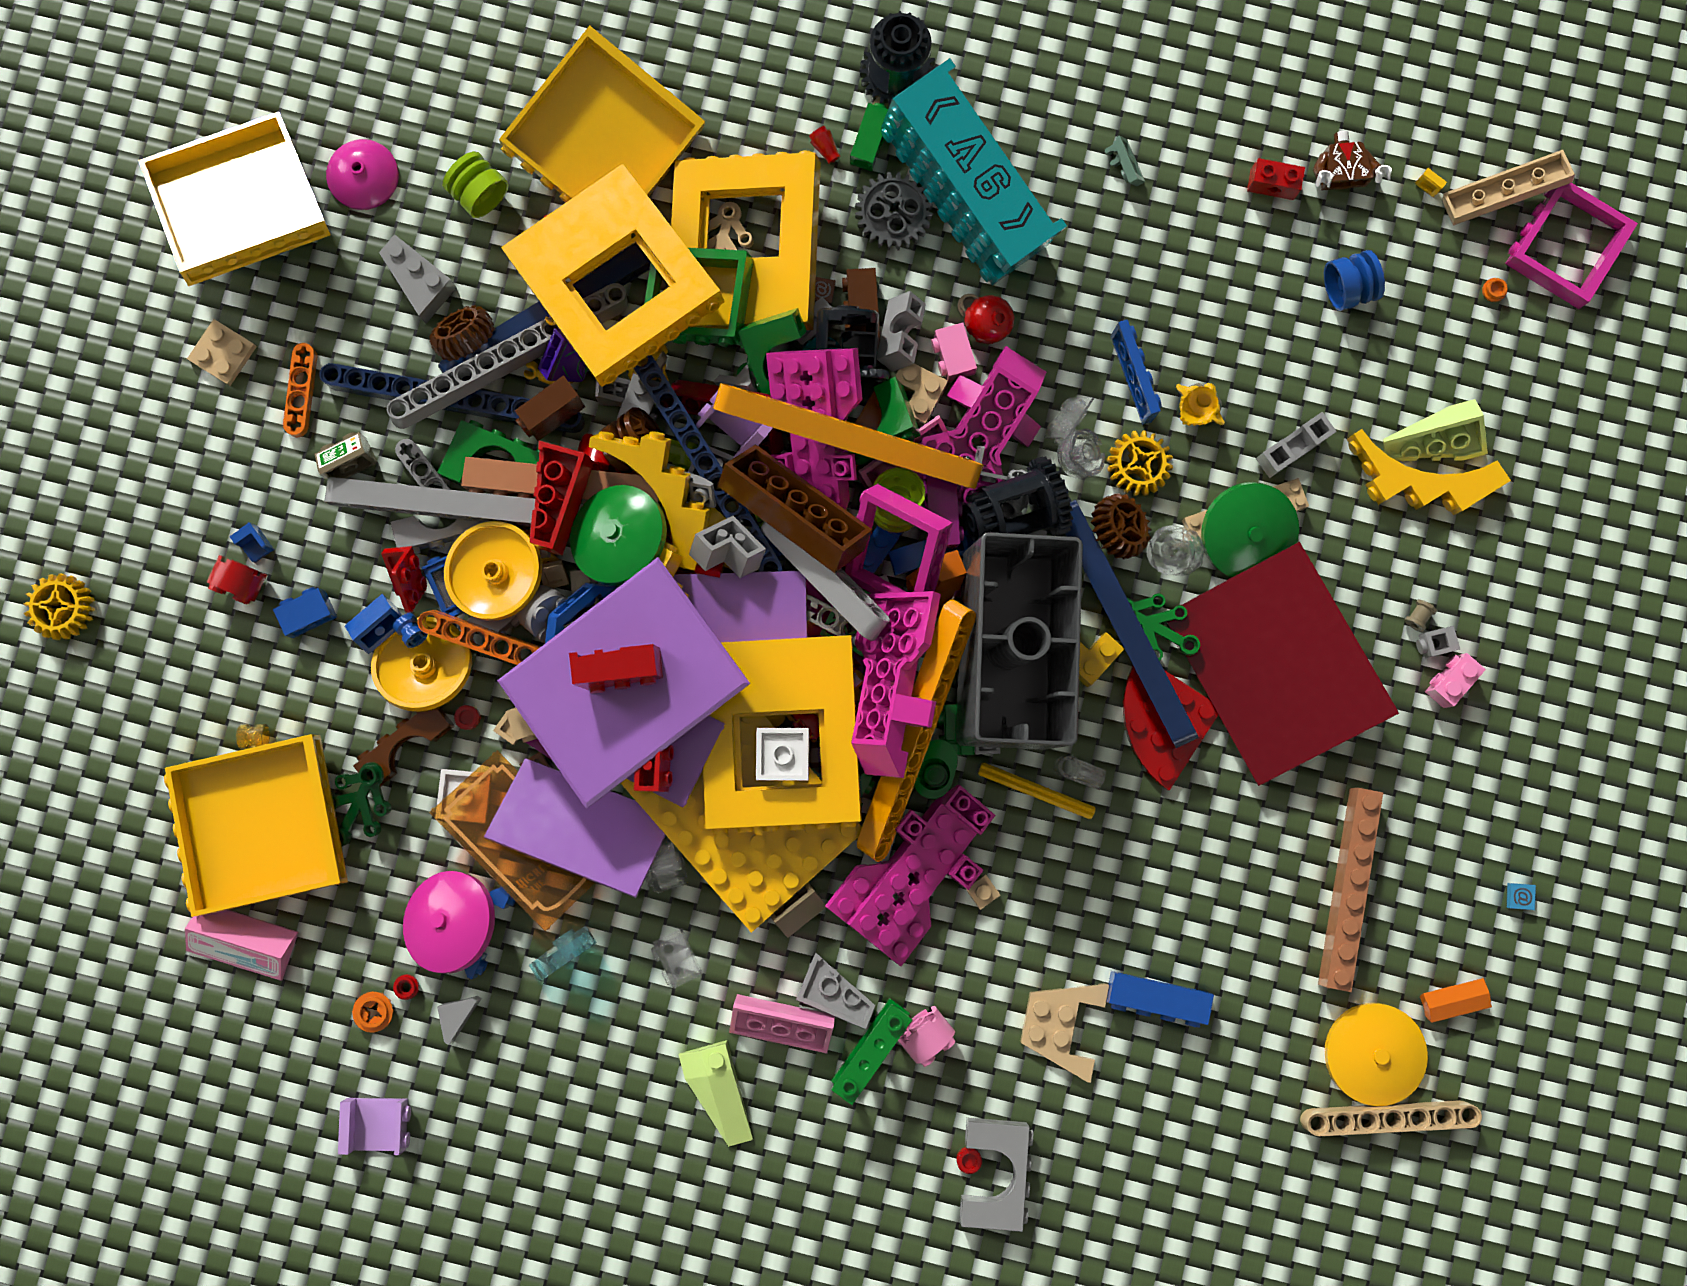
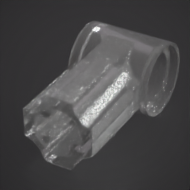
M1074 756L1059 757L1054 764V770L1058 776L1096 790L1100 789L1105 779V769L1078 760ZM1065 760H1069L1073 766L1069 774L1064 773L1062 770V764Z

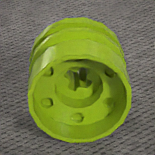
M472 151L466 153L452 164L444 176L442 186L456 201H460L462 208L472 218H480L491 212L502 201L508 191L509 184L496 169H491L490 163L484 160L479 152Z
M898 467L888 469L880 474L874 482V486L879 484L923 507L926 490L923 481L911 470ZM877 506L874 521L880 528L888 532L900 533L908 531L915 526Z

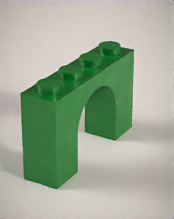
M868 103L850 154V165L873 171L879 150L886 141L881 133V126L888 109L883 104ZM918 182L917 186L922 187L920 182Z
M798 308L746 324L738 331L740 336L739 344L741 348L745 349L747 365L755 375L756 388L759 393L770 395L766 353L771 352L773 347L799 339L806 333V328Z
M893 377L874 386L873 388L882 412L881 422L876 431L908 441H914L915 438L921 436L905 389L900 381ZM851 452L855 454L856 465L865 464L871 459L870 457Z
M461 420L437 473L442 478L461 485L465 457L480 458L491 451H504L512 455L515 462L537 464L540 451L538 448L536 451L528 448L526 442L517 438L514 441L506 439V434L498 430L492 429L489 432L483 429L484 425L474 420H470L469 423Z

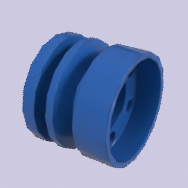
M1371 250L1362 251L1360 254H1352L1349 259L1342 257L1328 261L1325 264V288L1328 298L1336 310L1343 311L1356 307L1359 302L1366 304L1370 301L1380 300L1385 292L1383 269L1376 254Z

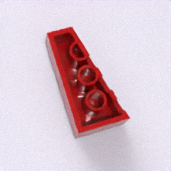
M539 441L538 450L540 454L539 462H537L536 472L538 473L537 486L534 487L535 508L532 510L529 543L541 550L563 556L594 461L583 452Z

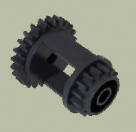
M901 11L895 14L890 13L881 19L871 33L870 53L864 52V60L860 62V68H862L860 70V77L863 78L861 86L866 87L865 94H872L871 102L880 97V104L888 103V109L895 96L936 68L934 67L935 58H930L932 45L930 32L920 18L913 16L910 12L908 14Z
M1046 456L1033 459L1028 463L1029 467L1026 468L1028 473L990 486L978 487L975 493L967 495V498H965L966 502L962 504V517L972 541L976 542L983 534L989 532L1027 535L1045 529L1048 534L1051 533L1052 536H1059L1071 531L1070 527L1073 526L1071 522L1073 516L1070 512L1073 509L1070 506L1069 490L1065 485V480L1061 478L1060 470L1056 471V464H1052L1051 459H1047ZM1028 495V504L1031 512L1005 521L1000 503L1012 499L1018 500L1021 496Z

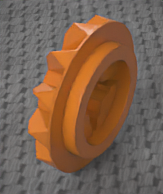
M371 991L361 995L356 1000L352 1014L355 1024L361 1030L374 1033L385 1029L392 1021L394 1009L392 1008L391 1000L384 993ZM378 1003L377 1011L382 1016L376 1015L370 1019L371 1012L368 1011L367 1007L372 1008Z

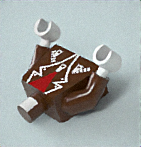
M1340 131L1334 134L1335 144L1329 145L1319 155L1313 167V172L1317 179L1315 186L1319 187L1321 184V191L1366 187L1374 178L1373 176L1376 177V183H1381L1382 177L1390 180L1392 168L1388 165H1381L1365 149L1364 143L1350 142L1348 131Z

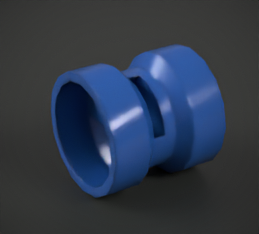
M412 613L402 615L393 624V629L398 635L402 636V641L408 648L420 645L428 636L427 633L420 630L418 619Z

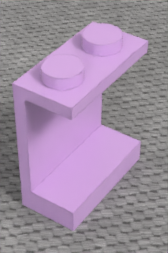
M717 391L709 400L712 405L710 406L706 403L698 413L701 418L695 425L700 428L707 418L714 422L741 445V448L733 457L735 458L755 444L758 446L771 431L772 427L713 409Z
M346 1098L341 1101L338 1154L348 1155L354 1150L394 1151V1155L403 1153L410 1143V1133L406 1132L407 1122L410 1121L411 1107L408 1106V1099Z

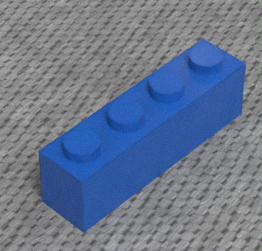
M1111 971L1106 1000L1108 1003H1111V1008L1126 1011V1008L1129 1007L1136 1009V1014L1148 1017L1151 1016V1013L1161 1015L1160 1019L1175 1022L1176 1018L1183 1019L1186 1025L1200 1028V1024H1209L1214 998L1213 994Z

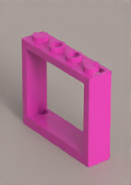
M1569 183L1544 193L1543 196L1546 199L1543 204L1540 202L1531 214L1534 216L1531 223L1527 222L1520 231L1519 235L1522 237L1519 242H1515L1510 247L1508 253L1510 256L1505 264L1572 306L1580 309L1590 302L1638 223L1573 183ZM1560 196L1616 230L1581 288L1525 255L1526 250Z
M879 484L863 491L859 499L860 508L856 518L871 529L878 506L929 533L914 592H935L953 523ZM869 540L864 552L845 565V572L859 587L872 594L906 592L863 568Z

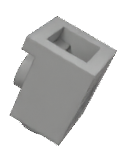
M1454 626L1418 635L1420 640L1416 641L1418 652L1424 654L1425 658L1460 650ZM1432 639L1436 641L1437 645L1435 648Z

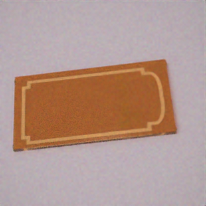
M497 750L435 808H432L429 813L522 909L546 931L595 882L484 838L518 773L511 763Z

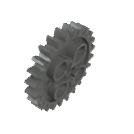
M888 172L887 179H884L879 174L877 183L870 179V188L863 186L862 192L864 194H858L857 200L859 202L855 204V209L858 212L855 213V219L860 221L857 227L864 228L863 237L871 235L870 243L878 240V248L883 243L887 244V250L889 251L892 245H895L899 251L902 243L909 248L910 240L917 244L919 240L918 235L925 236L923 228L929 229L930 222L927 220L932 219L933 213L928 211L932 210L933 204L926 203L928 200L925 195H922L925 190L923 187L917 188L918 183L915 181L909 182V174L904 179H901L900 172L896 174V178H892L891 173ZM894 192L897 194V197L889 198L886 196V193ZM913 206L916 211L909 213L905 210V207ZM873 210H880L883 215L875 217L871 212ZM893 224H898L902 227V229L900 231H894L890 228V226Z

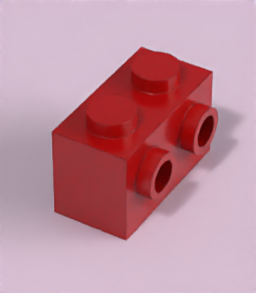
M672 745L662 752L659 751L654 758L634 772V791L669 792V787H671L673 775L670 771V761H672L674 756Z

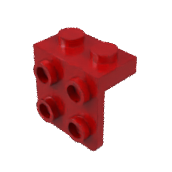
M412 546L385 548L381 555L396 596L400 597L404 611L411 613L427 589L426 578L422 576L419 558L415 555Z

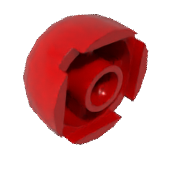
M986 295L976 298L971 306L967 308L964 322L967 332L976 339L975 341L982 344H994L1010 335L1014 327L1015 317L1008 301L999 296Z

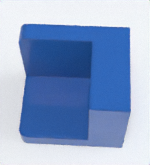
M250 522L229 536L235 545L242 547L249 559L254 563L274 550L259 527Z

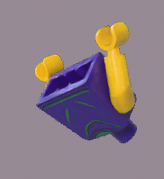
M545 317L549 325H556L549 317ZM554 328L539 366L534 361L527 363L525 366L533 369L534 372L525 370L524 376L527 379L538 377L539 381L551 385L564 375L571 384L573 382H582L589 369L560 329Z

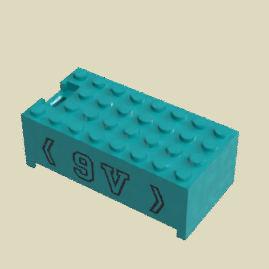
M949 58L892 99L881 126V133L888 143L892 142L896 148L895 153L902 163L906 162L911 169L909 172L916 183L920 182L925 189L923 192L930 203L934 202L939 209L937 212L944 223L948 222L953 229L951 232L955 240L963 243L967 249L965 251L967 257L971 262L977 263L981 269L979 270L981 277L993 286L1046 248L1053 241L1052 239L1060 234L1067 225L1062 218L1053 223L950 76L949 72L956 65Z

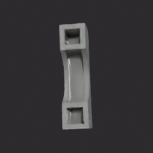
M411 516L390 523L396 547L412 546L415 555L421 553V549L429 547L430 550L443 548L445 546L444 543L455 542L466 530L483 522L456 519L448 527L431 529L426 527L417 517Z

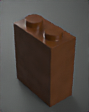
M563 375L517 408L515 412L519 418L516 419V422L529 438L534 436L539 441L583 410L585 405Z

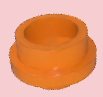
M1500 278L1487 280L1482 287L1483 296L1490 302L1501 301L1507 294L1506 282Z

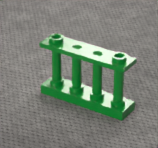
M891 998L887 1000L831 1079V1082L834 1083L831 1090L853 1105L913 1020L909 1017L910 1012Z

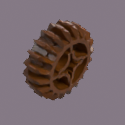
M466 306L464 309H458L456 312L450 313L448 317L443 318V321L437 323V327L433 328L429 336V342L435 353L442 360L452 361L453 359L459 360L461 357L466 358L468 354H474L475 350L481 349V346L488 342L487 339L492 337V333L495 330L494 323L489 313L481 306Z
M1118 493L1103 498L1102 501L1094 506L1095 510L1091 513L1093 520L1090 522L1095 527L1092 532L1096 533L1098 537L1096 541L1101 542V549H1107L1108 555L1113 554L1116 559L1122 558L1124 560L1141 554L1148 547V541L1151 540L1149 533L1152 531L1148 527L1150 521L1145 517L1146 512L1141 510V504H1135L1134 498H1129L1127 494L1121 495Z

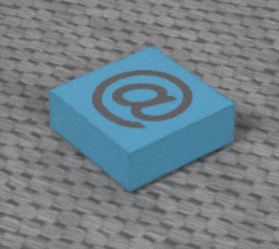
M1507 883V908L1535 910L1536 885Z

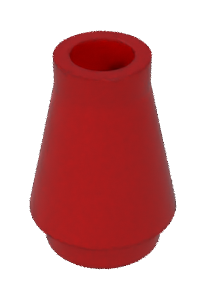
M821 126L809 135L810 143L826 159L828 164L841 157L830 129L827 130L825 126Z

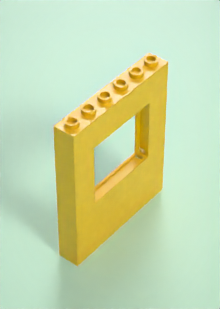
M804 150L794 154L778 152L776 155L756 153L752 156L731 155L726 158L708 156L706 159L687 157L683 160L675 161L671 227L687 248L708 249L710 199L782 195L779 257L753 258L754 262L744 325L798 308L806 330H813L821 162L815 152ZM703 267L720 289L725 302L721 304L719 309L709 312L692 327L728 329L737 268Z
M623 164L501 247L601 387L613 383L620 374L626 370L633 369L640 360L656 353L663 344L676 339L682 331L696 325L702 317L709 312L716 311L725 302L720 289ZM632 233L635 234L634 238H631ZM636 242L670 287L608 330H605L573 284ZM567 278H569V279L571 280V281L568 282V283H566V281H565Z
M848 635L721 642L751 684L709 715L725 723L703 766L706 829H713V834L728 833V828L737 827L738 832H754V827L764 826V831H778L779 825H789V830L805 829V824H815V829L831 828L830 823H841V827H856V822H861L862 816L859 759L851 744L857 717L853 637ZM819 714L822 784L743 788L740 717Z

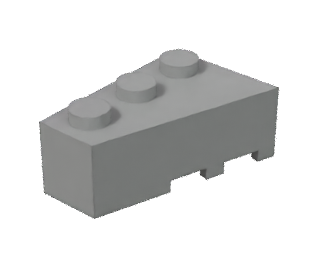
M395 234L379 252L417 314L426 324L457 287L448 276Z

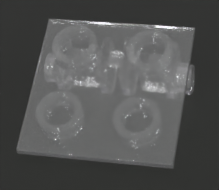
M1094 398L1067 399L1062 404L1061 412L1057 418L1048 425V431L1044 438L1055 439L1054 443L1059 447H1062L1064 444L1066 445L1072 437V433L1076 431L1075 427L1080 425L1088 413L1087 409Z

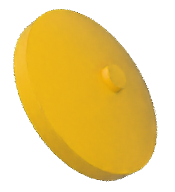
M502 521L483 522L461 534L450 548L444 566L445 586L454 604L468 615L488 621L509 618L525 608L535 596L542 576L540 552L536 546L529 543L530 536L520 528Z
M427 617L426 624L430 628H435L437 620L435 617ZM451 624L450 633L458 637L461 633L460 630ZM394 632L373 653L371 661L372 679L380 694L389 703L407 711L435 709L453 699L466 684L472 667L471 649L429 634L423 643L414 648H408L402 641V636Z
M1364 1003L1354 1006L1341 1014L1328 1032L1325 1042V1062L1328 1072L1336 1086L1343 1093L1360 1103L1371 1106H1388L1406 1099L1417 1089L1426 1072L1428 1052L1424 1036L1412 1018L1395 1007L1381 1003Z

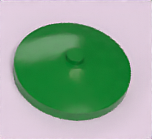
M1258 482L1237 484L1218 495L1206 511L1201 528V540L1207 558L1216 569L1229 577H1234L1297 543L1299 537V520L1292 502L1280 490Z
M616 485L605 488L590 497L580 508L574 519L570 533V548L573 559L579 569L593 580L605 585H622L657 557H660L667 533L665 516L659 504L639 488L628 485Z

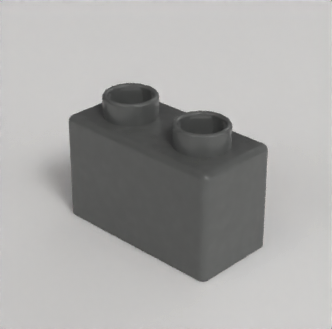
M989 532L983 534L963 553L962 562L967 574L961 585V604L976 613V619L958 666L956 741L959 745L1046 750L1072 746L1077 742L1083 544L1079 538Z

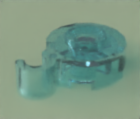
M587 926L577 932L571 929L553 941L554 947L529 964V967L540 982L597 942Z

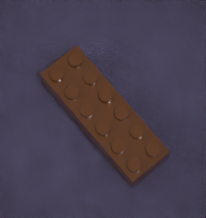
M756 444L724 464L718 487L833 573H836L864 552L873 529Z

